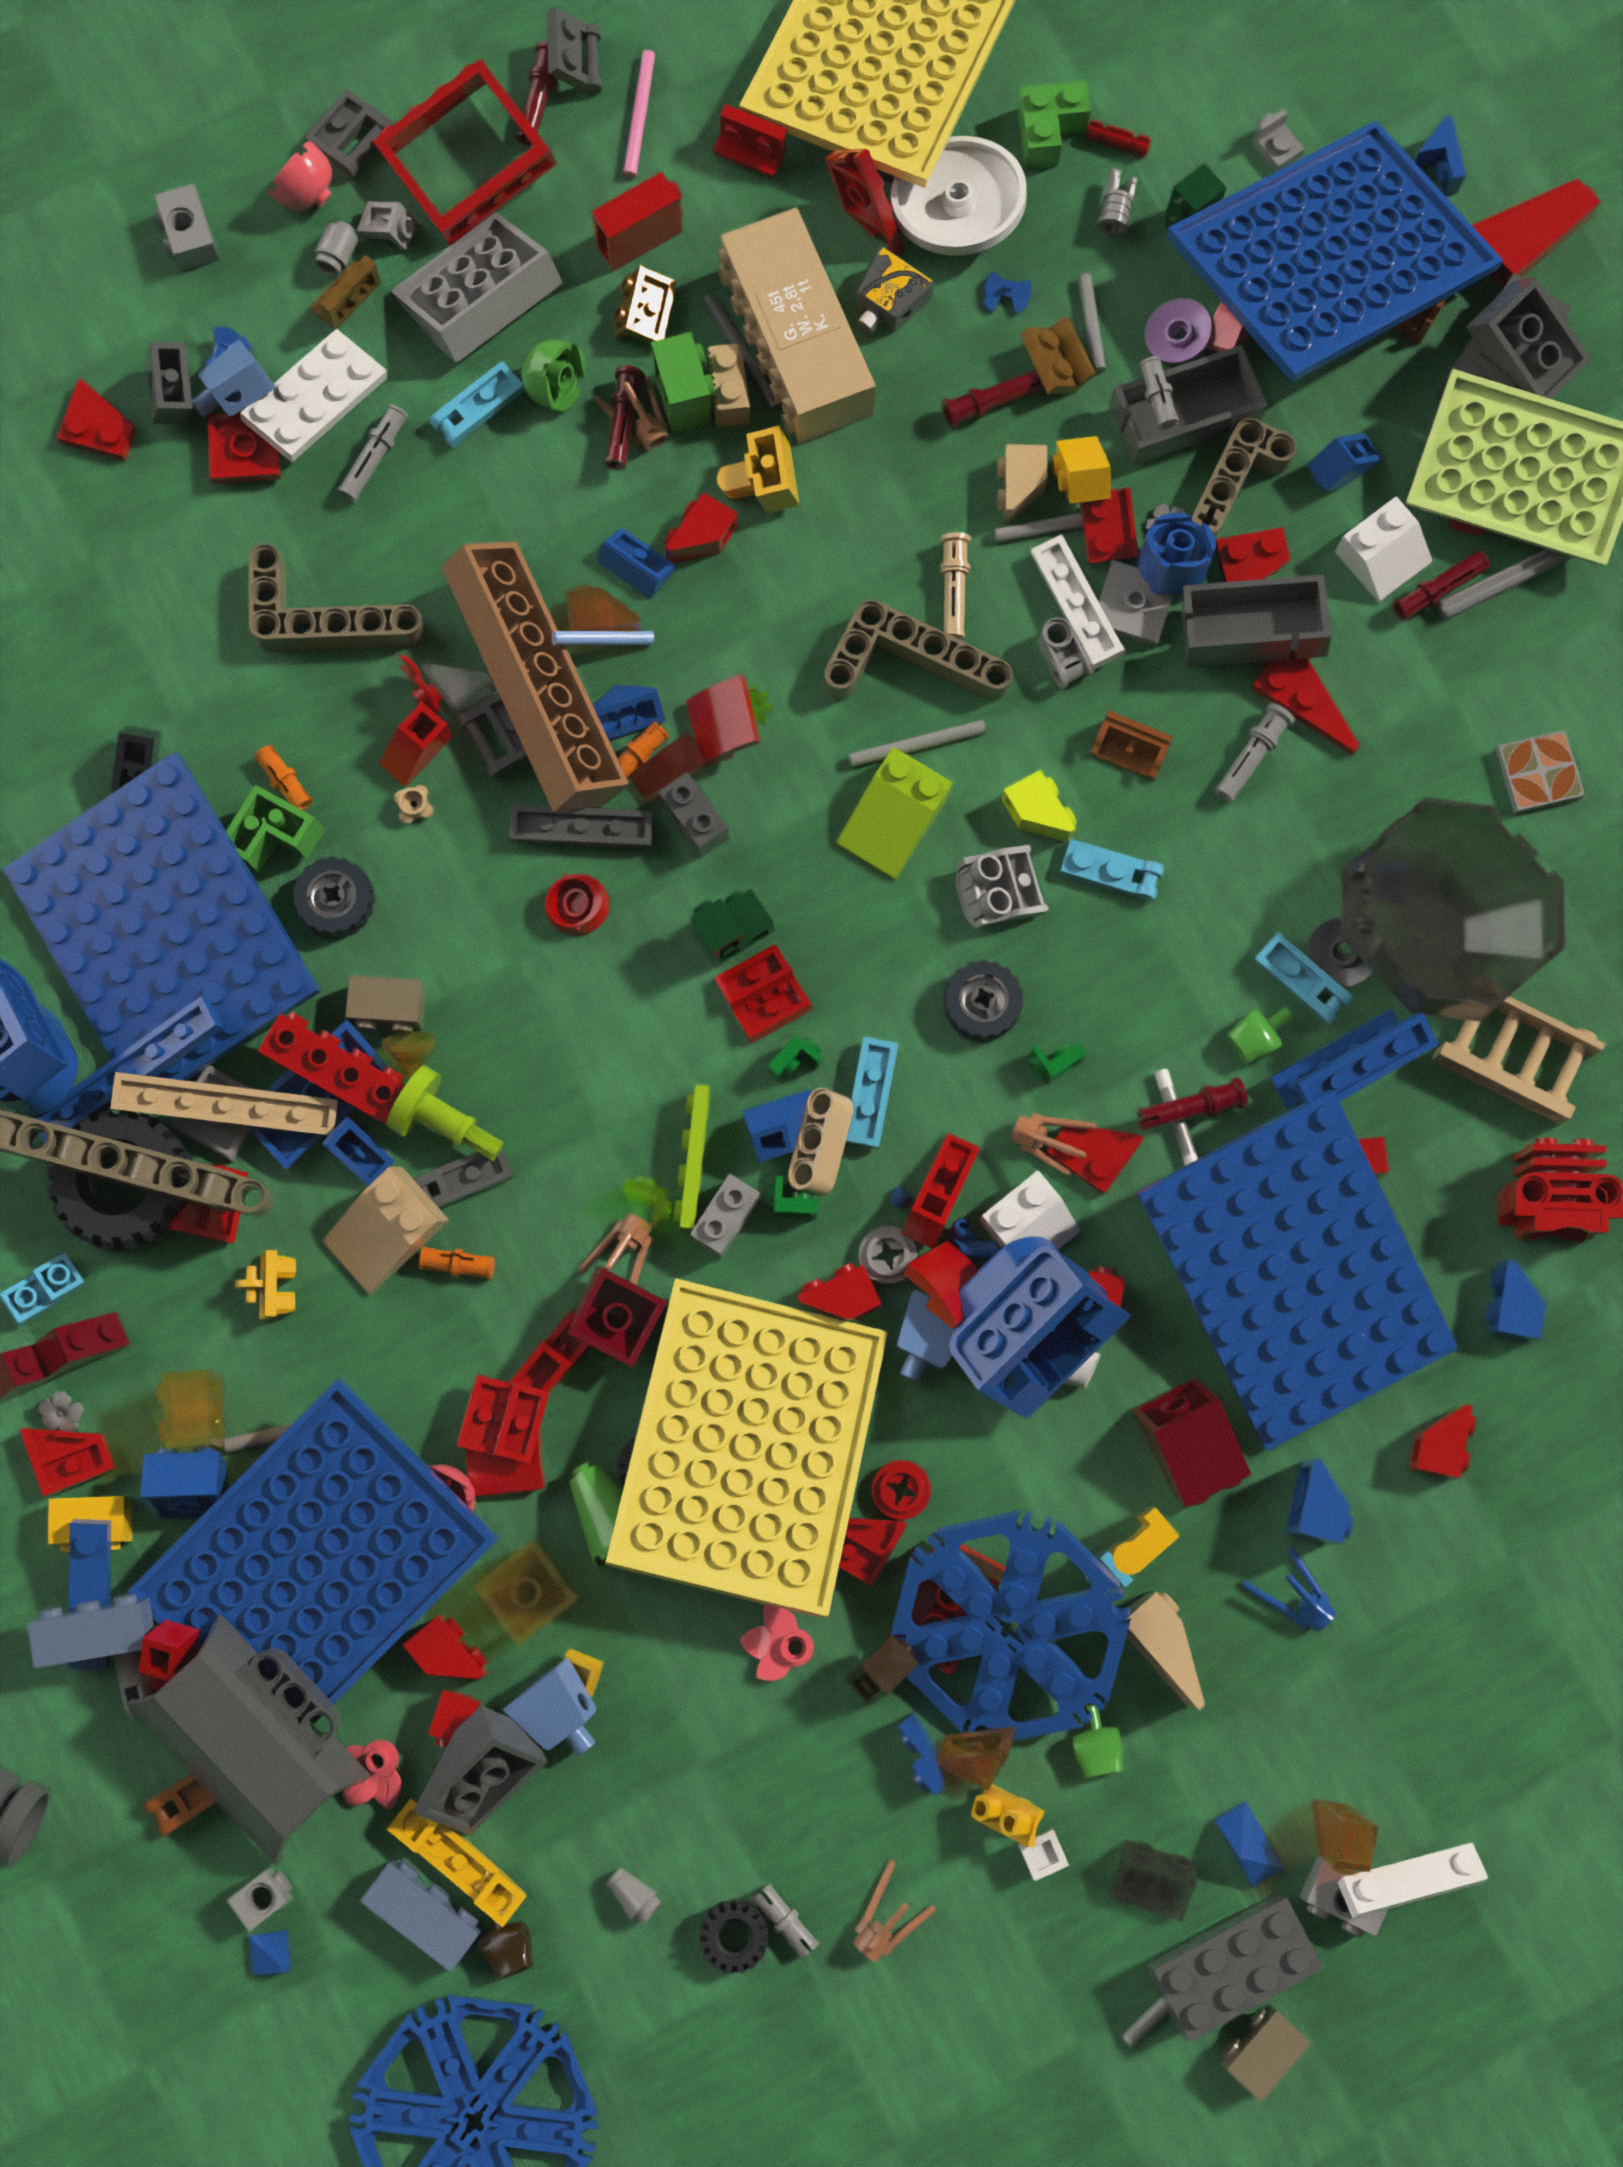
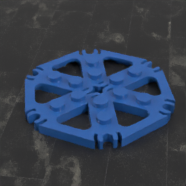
M1021 1510L940 1527L937 1528L935 1533L932 1532L927 1540L934 1546L935 1551L928 1552L919 1544L910 1556L890 1635L891 1637L892 1635L899 1634L895 1638L897 1640H904L915 1653L913 1657L919 1663L906 1677L962 1733L967 1719L971 1720L968 1729L969 1736H974L978 1726H986L989 1729L988 1742L991 1743L994 1741L998 1729H1001V1738L998 1743L1000 1744L1083 1727V1723H1088L1092 1717L1090 1711L1085 1708V1705L1088 1703L1094 1704L1102 1711L1105 1707V1700L1108 1703L1131 1621V1618L1125 1620L1130 1614L1129 1607L1118 1609L1112 1603L1114 1600L1124 1598L1125 1591L1123 1588H1120L1121 1582L1058 1520L1053 1534L1049 1533L1052 1525L1051 1517H1046L1043 1527H1033L1030 1522L1032 1517L1031 1511L1026 1512L1021 1525L1018 1523ZM997 1534L1003 1535L1009 1540L1010 1551L1000 1589L960 1550V1545L963 1542ZM1054 1552L1065 1554L1090 1579L1092 1584L1091 1589L1037 1600L1048 1556ZM925 1580L935 1582L968 1615L917 1626L912 1620V1611L919 1584ZM1003 1620L1008 1624L1015 1621L1018 1624L1015 1630L1017 1634L1012 1631L1007 1634L1002 1631L1004 1626ZM1091 1631L1103 1632L1108 1638V1647L1100 1674L1095 1678H1090L1052 1640ZM982 1655L972 1698L967 1704L960 1705L955 1703L929 1676L928 1670L934 1664ZM1019 1666L1057 1702L1059 1707L1057 1714L1026 1722H1015L1009 1717L1008 1708Z
M447 1994L446 1997L450 2002L451 2011H447L446 2001L440 1996L435 2000L438 2007V2014L436 2016H429L422 2004L417 2007V2017L422 2024H418L412 2010L355 2086L371 2091L369 2093L365 2090H359L353 2093L352 2099L363 2101L366 2105V2111L364 2113L352 2112L349 2120L353 2123L360 2124L365 2122V2126H355L352 2124L349 2126L364 2167H384L375 2142L380 2132L437 2138L417 2167H466L467 2164H469V2167H515L507 2147L563 2154L566 2159V2167H587L594 2157V2154L587 2155L578 2151L581 2149L585 2152H591L596 2149V2142L586 2141L582 2136L584 2130L598 2129L599 2121L596 2119H583V2116L589 2115L599 2117L592 2094L566 2028L562 2036L553 2041L552 2038L559 2031L561 2023L556 2021L551 2029L543 2030L539 2026V2020L545 2012L542 2008L534 2014L531 2021L527 2020L529 2012L536 2006L534 2004ZM470 2014L506 2018L514 2026L513 2036L482 2078L479 2076L461 2029L463 2018ZM419 2040L422 2042L442 2095L393 2089L386 2084L385 2073L409 2041ZM553 2056L561 2061L574 2093V2103L570 2108L561 2110L512 2103L545 2058ZM476 2095L480 2096L476 2103L473 2105L471 2102L476 2097ZM486 2103L488 2106L481 2118L484 2128L475 2127L467 2133L465 2138L461 2137L469 2121L465 2114L468 2112L474 2115ZM496 2109L498 2112L493 2119H490L489 2117ZM458 2122L460 2125L454 2131L452 2128ZM475 2137L478 2138L475 2144L472 2146L470 2143L473 2141Z

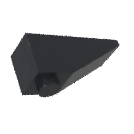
M126 725L118 732L110 795L157 763L161 739L160 731Z

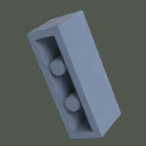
M127 1594L113 1598L114 1604L100 1606L99 1600H92L76 1604V1610L62 1612L61 1606L38 1611L39 1616L27 1623L34 1668L142 1650L143 1637L154 1629L150 1599H137L136 1594Z
M393 1859L387 1864L360 1902L451 1973L483 1929L477 1925L480 1919L469 1909L462 1906L458 1910L447 1901L450 1897L449 1894L438 1885L431 1883L430 1886H427L417 1877L420 1872L413 1865L403 1859L399 1863Z

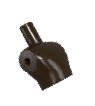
M490 1917L493 1930L481 1937L478 1944L481 1955L492 1970L495 1979H506L534 1966L532 1940L526 1923L524 1921L506 1923L504 1927H501Z

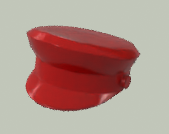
M565 874L563 878L558 879L549 888L545 899V912L550 923L559 931L569 935L588 934L599 928L607 918L609 898L604 886L595 878L584 874Z

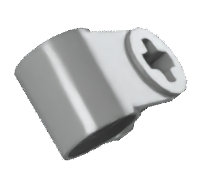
M1056 617L1048 620L1041 631L1038 645L1057 686L1062 690L1068 687L1069 682L1084 675L1086 677L1094 675V668L1090 657L1079 642L1072 625L1064 618ZM1057 632L1061 634L1064 642L1059 644L1053 643L1047 634Z

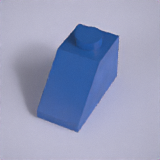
M1365 433L1336 437L1307 466L1312 471L1314 482L1320 488L1332 491L1345 487L1385 459Z

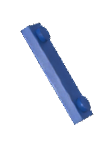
M73 1519L70 1522L69 1611L76 1610V1604L92 1600H99L100 1606L110 1604L111 1520ZM110 1656L69 1662L68 1669L107 1670L110 1666Z

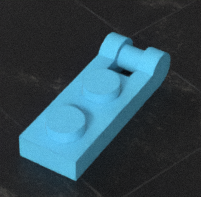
M501 361L431 416L429 423L436 431H442L445 435L444 440L451 448H456L464 442L470 433L525 391L523 383ZM458 415L462 421L454 426L451 419Z
M1070 838L1059 875L1145 901H1155L1158 892L1155 886L1157 879L1162 878L1164 866L1154 861H1144ZM1134 873L1144 875L1142 883L1131 882Z
M1279 932L1254 959L1259 966L1327 1025H1330L1335 1020V1013L1340 1007H1346L1353 999L1341 985ZM1323 989L1331 995L1325 1004L1316 998Z

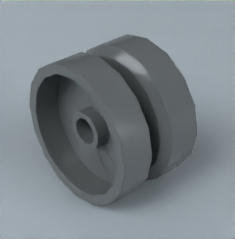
M0 1767V1864L12 1868L21 1860L36 1836L50 1802L51 1790L49 1787L35 1781H29L21 1787L19 1774Z

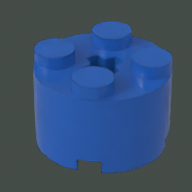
M1169 513L1155 520L1146 534L1138 560L1139 571L1153 593L1158 595L1166 593L1182 594L1184 585L1203 583L1216 548L1214 534L1206 524L1202 522L1200 526L1191 521L1192 516L1183 513Z

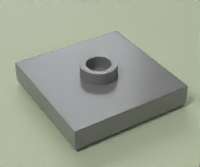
M1112 560L1099 604L1117 635L1157 647L1174 594L1158 595L1153 593L1149 589V584L1142 577L1139 568Z

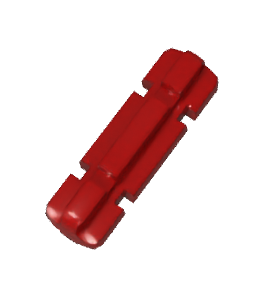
M1094 119L1089 122L1086 130V138L1097 143L1099 140H1103L1104 145L1126 152L1131 149L1134 150L1133 154L1142 157L1147 155L1151 144L1150 137L1139 134L1137 137L1133 135L1134 132L1110 124H1108V127L1103 126L1104 122Z

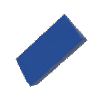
M622 527L603 542L597 558L601 565L648 598H652L657 594L677 567Z

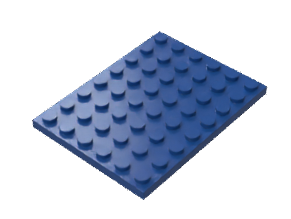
M1377 120L1170 226L1166 234V238L1291 383L1499 270L1503 259Z
M175 751L2 869L111 1059L118 1056L200 996L210 1000L223 1029L156 1077L183 1081L189 1080L272 1025L279 1014L287 1015L290 1011H293L321 992L181 754Z
M1328 1090L1136 1192L1263 1449L1266 1451L1273 1449L1459 1349L1333 1090Z
M339 1378L127 1592L129 1594H136L137 1599H150L152 1617L158 1624L167 1619L200 1629L197 1654L208 1637L213 1622L220 1615H223L258 1654L272 1647L280 1648L286 1652L330 1701L335 1704L499 1537ZM266 1658L262 1660L263 1672L268 1676H276L278 1673L277 1664L272 1659ZM288 1687L287 1695L289 1700L295 1704L303 1703V1692L298 1687ZM319 1714V1715H314V1717H313V1725H314L323 1715H320V1714Z

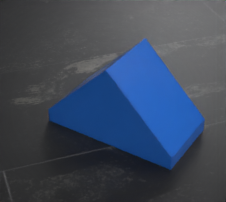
M346 1117L322 1143L368 1186L395 1162L349 1117Z

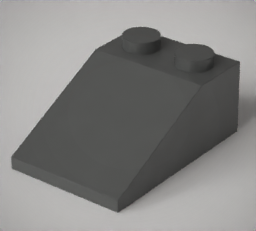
M1536 277L1512 281L1466 327L1483 353L1524 391L1552 399L1592 360Z
M481 1705L454 1732L415 1807L416 1815L472 1835L547 1762L541 1746L512 1718Z

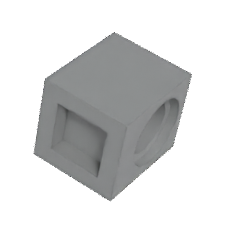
M271 1867L227 1901L250 1932L293 1899L289 1893L292 1890V1886L281 1871L275 1873ZM258 1887H265L271 1892L272 1902L269 1907L260 1906L256 1902L255 1892Z

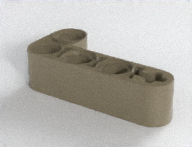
M1245 418L1236 425L1193 513L1191 521L1201 526L1207 515L1212 517L1208 527L1213 532L1216 540L1251 467L1253 466L1272 475H1281L1286 472L1297 450L1294 438L1288 433L1257 419ZM1241 436L1250 437L1254 443L1244 442ZM1272 450L1281 451L1285 457H1276ZM1226 465H1235L1240 469V472H1232ZM1212 494H1222L1226 501H1218Z

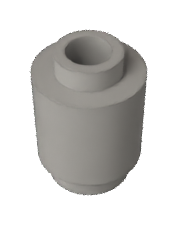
M342 221L328 223L314 251L316 257L314 260L315 266L329 275L337 276L340 271L345 270L358 243V237L354 233L355 230L349 224Z

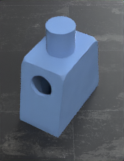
M237 340L199 373V378L207 388L192 398V403L203 417L219 405L228 416H233L271 392L276 386L243 343Z
M913 1290L895 1349L908 1355L899 1374L919 1384L927 1366L942 1371L953 1356L950 1351V1339L957 1328L952 1329L926 1308L930 1299L929 1296Z
M568 1657L520 1693L503 1709L544 1750H551L565 1739L575 1754L579 1756L596 1742L583 1726L596 1712V1706Z

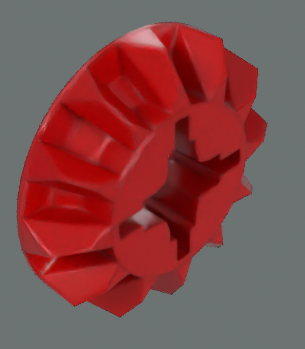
M907 1460L889 1462L877 1472L873 1480L872 1496L878 1509L890 1518L906 1520L915 1517L925 1509L931 1495L929 1478L925 1471L913 1462ZM905 1474L909 1475L907 1478V1488L912 1490V1493L917 1496H903L901 1501L899 1500L898 1504L894 1505L896 1492L891 1490V1487L886 1486V1483L899 1484L904 1479Z

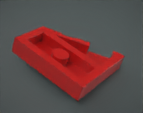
M78 379L57 436L58 441L63 445L126 461L136 433L134 425L84 380Z
M849 1518L839 1568L872 1587L908 1524L904 1521Z

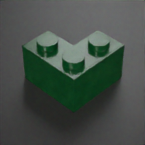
M1205 163L1173 186L1163 220L1167 230L1170 226L1223 200L1227 187Z
M752 889L744 893L742 890L736 891L728 896L724 902L721 898L713 903L711 900L704 901L693 910L694 914L690 916L692 935L714 969L774 932L773 920Z

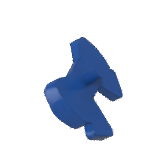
M992 272L985 284L983 304L989 313H993L1001 296L1008 297L1012 300L1015 314L1019 315L1027 308L1031 295L1030 280L1020 282L1003 280L997 273Z
M215 327L213 336L216 343L213 348L212 357L204 364L205 368L237 340H240L250 352L252 346L247 337L242 336L240 338L236 331L228 327Z

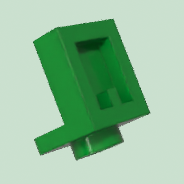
M795 1034L767 1066V1073L777 1082L784 1075L790 1078L801 1066L802 1061L799 1059L801 1056L818 1069L823 1062V1057L820 1055L822 1050L810 1038L805 1037L802 1040Z
M1080 1042L1072 1047L1067 1043L1055 1050L1050 1055L1053 1060L1049 1061L1037 1044L1031 1048L1029 1053L1031 1060L1028 1063L1039 1079L1044 1077L1048 1084L1084 1062L1088 1053Z
M776 1176V1185H768L767 1206L774 1207V1216L817 1219L819 1199H811V1194L805 1192H791L789 1198L782 1197L783 1176Z

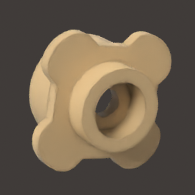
M417 785L416 787L400 790L395 794L394 801L399 804L401 810L399 818L403 823L410 824L416 818L423 817L427 819L432 816L434 809L428 803L427 796L429 792L425 786ZM412 802H417L416 807H411Z

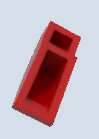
M576 1308L568 1312L550 1336L541 1342L508 1383L513 1384L516 1382L550 1393L560 1384L592 1347L567 1333Z

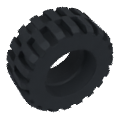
M111 1110L99 1112L98 1119L93 1120L88 1116L79 1121L82 1127L79 1131L193 1161L192 1156L185 1150V1144L165 1125L144 1113L139 1115L133 1111L120 1110L119 1114H115ZM115 1152L108 1153V1154L105 1156V1158H107L109 1155H111V1154H113V1153H115ZM48 1166L47 1178L52 1180V1186L47 1187L48 1199L55 1202L52 1210L56 1217L65 1223L64 1227L81 1240L109 1252L116 1250L122 1253H135L137 1248L148 1250L156 1246V1240L161 1238L166 1241L174 1234L169 1229V1225L185 1201L150 1192L144 1202L134 1210L121 1215H112L102 1211L93 1200V1176L57 1166ZM181 1171L174 1178L176 1188L184 1187L188 1183L190 1178L189 1171Z

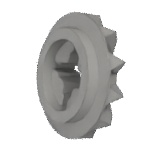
M883 1226L872 1230L865 1236L859 1248L860 1265H864L868 1276L880 1284H896L905 1279L906 1276L903 1274L908 1263L917 1259V1251L913 1240L902 1235V1230L897 1227ZM884 1240L890 1251H903V1253L893 1258V1270H890L885 1260L872 1259L882 1253V1241Z

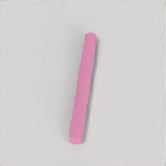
M644 50L641 57L623 175L627 178H635L637 175L655 53L650 50Z

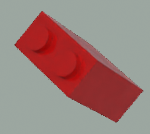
M662 171L591 211L595 245L613 272L682 233L681 218L683 217V212L680 207L682 195L674 181L668 182Z

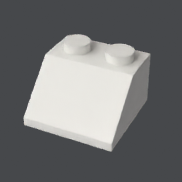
M1397 496L1345 534L1335 550V553L1378 603L1432 563V558L1419 522Z
M1038 1170L984 1213L979 1220L980 1224L997 1242L1000 1248L1023 1237L1038 1236L1051 1241L1059 1250L1080 1232L1062 1198Z

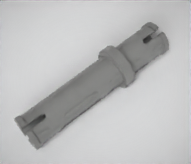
M390 404L377 428H372L368 436L370 439L354 462L343 483L337 489V492L345 499L354 503L357 502L360 493L373 475L386 451L392 450L395 445L394 438L405 420L408 419V414L403 409Z

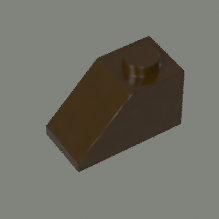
M892 1635L862 1661L845 1680L871 1706L887 1696L919 1663L913 1657L915 1653L904 1640H897Z

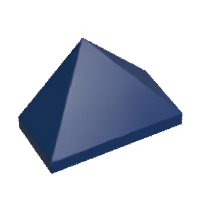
M616 684L593 705L608 739L649 727L654 721L658 724L666 721L658 691L652 687Z
M1246 1801L1213 1819L1252 1888L1285 1869Z

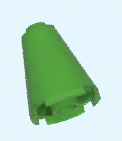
M587 1462L572 1472L574 1477L570 1480L569 1485L592 1562L597 1570H605L611 1568L605 1565L623 1487L601 1464L593 1465L591 1462Z

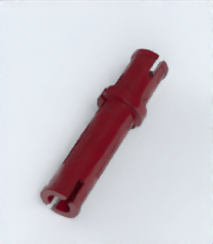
M1477 550L1432 580L1420 582L1414 591L1393 602V609L1396 615L1402 621H1406L1422 609L1434 607L1439 603L1440 598L1482 572L1487 571L1490 568L1488 558L1482 551Z

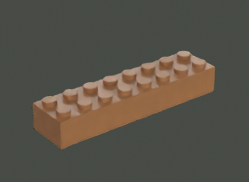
M517 541L462 544L441 568L552 811L560 812L607 805L629 785V782L565 645L552 644V632L558 631Z

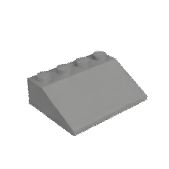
M495 212L390 291L437 347L457 363L469 356L473 350L489 338L497 335L502 328L514 319L522 316L526 310L542 298L549 296L563 282L549 252Z

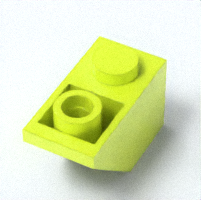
M1041 769L1004 789L1001 800L1018 829L1065 842L1073 838L1076 831L1075 825H1077L1076 818L1068 806H1062L1057 797L1059 791L1051 777L1045 778Z

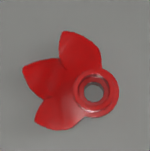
M406 655L398 656L405 663V666L401 665L399 667L400 670L416 688L411 693L418 704L423 702L433 712H440L442 708L438 703L443 700L440 694L430 683L426 685L423 682L420 670L411 658Z

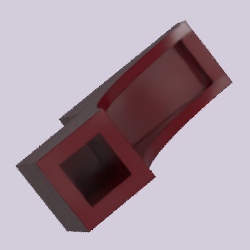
M117 1312L56 1327L32 1345L2 1352L0 1354V1401L25 1394L65 1371L99 1357L121 1351L129 1346L130 1343Z

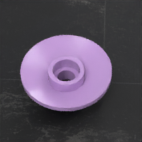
M1187 298L1170 300L1159 306L1148 319L1145 328L1146 345L1151 354L1159 356L1164 363L1181 364L1188 362L1201 354L1207 347L1212 335V320L1206 308L1195 300ZM1186 333L1184 338L1176 340L1178 334Z

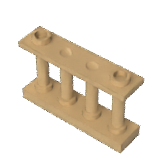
M1475 979L1464 991V994L1474 998L1475 1001L1455 1042L1448 1043L1445 1041L1436 1049L1431 1061L1558 1125L1570 1120L1576 1106L1567 1102L1566 1094L1585 1054L1590 1057L1595 1056L1604 1049L1605 1043L1597 1040V1036L1589 1030L1583 1028L1575 1029L1500 992V987L1493 982ZM1490 1006L1506 1014L1507 1017L1488 1057L1480 1059L1470 1054L1468 1047L1487 1007ZM1520 1022L1540 1032L1520 1074H1515L1514 1076L1502 1070L1501 1062ZM1554 1038L1572 1047L1553 1089L1546 1092L1534 1086L1535 1082L1533 1079Z

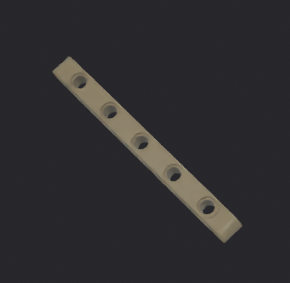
M0 1110L1 1152L225 1212L231 1211L250 1217L264 1216L273 1205L272 1193L262 1183L254 1179L217 1167ZM40 1133H46L45 1145L40 1149H33L34 1138ZM117 1152L118 1161L116 1165L105 1169L103 1165L105 1156L108 1153ZM181 1171H189L190 1178L188 1183L184 1187L176 1188L174 1185L176 1175ZM252 1190H260V1202L254 1207H246V1195Z

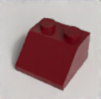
M597 1266L579 1299L567 1333L633 1367L667 1301L605 1268Z

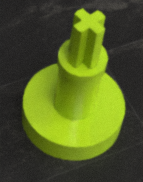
M426 1065L421 1066L399 1094L390 1111L386 1126L404 1137L420 1121L452 1140L456 1146L461 1147L463 1144H466L492 1161H495L503 1149L504 1142L477 1127V1119L472 1116H466L435 1097L441 1082V1074Z

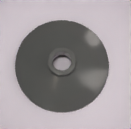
M1341 916L1324 921L1314 930L1309 939L1308 958L1341 986L1356 985L1367 979L1376 968L1379 960L1380 950L1375 934L1365 923L1352 917ZM1340 944H1349L1352 952L1349 954L1341 952Z

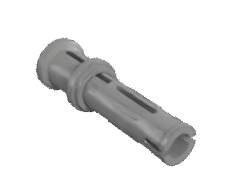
M1269 703L1266 707L1267 713L1259 725L1252 727L1249 731L1250 741L1214 790L1223 800L1229 803L1235 801L1236 796L1265 754L1277 748L1279 745L1277 740L1287 726H1292L1295 722L1293 715L1282 706Z

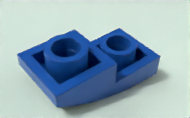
M913 1713L898 1726L902 1730L900 1738L910 1751L915 1753L918 1750L922 1755L911 1765L915 1770L913 1778L926 1793L931 1790L936 1796L945 1788L941 1761L929 1733L917 1715Z

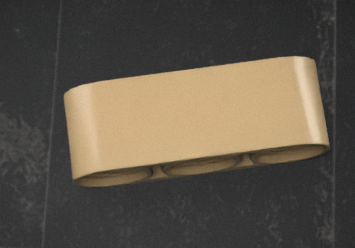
M817 1088L809 1095L788 1173L789 1183L793 1188L818 1197L829 1194L833 1189L853 1115V1104L848 1097L826 1088Z

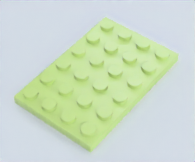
M1452 369L1405 505L1605 567L1609 561L1623 521V421Z

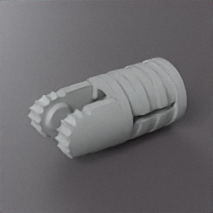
M1110 168L1107 176L1097 227L1107 235L1120 236L1125 234L1128 229L1138 179L1130 176L1125 182L1123 189L1120 190L1118 187L1121 171L1115 168Z
M141 1650L112 1655L128 1718L137 1717L126 1705L132 1698L141 1699L156 1693V1690L139 1673Z

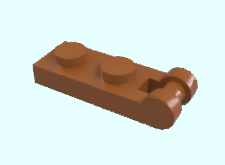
M189 1774L142 1806L148 1815L152 1813L159 1824V1827L156 1829L163 1838L216 1803V1801ZM170 1800L174 1801L180 1811L174 1817H172L165 1806Z

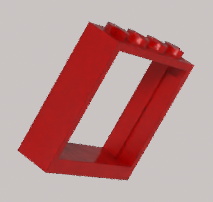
M481 58L474 64L465 66L457 77L448 84L439 86L431 97L420 105L410 108L401 120L393 126L384 128L379 136L373 140L383 158L449 246L557 165L548 146ZM486 84L533 147L441 216L395 153Z

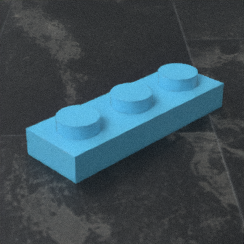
M863 1037L851 1099L853 1115L845 1143L879 1149L899 1043Z

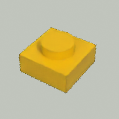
M570 1648L566 1652L564 1659L568 1657L589 1696L592 1698L604 1662Z

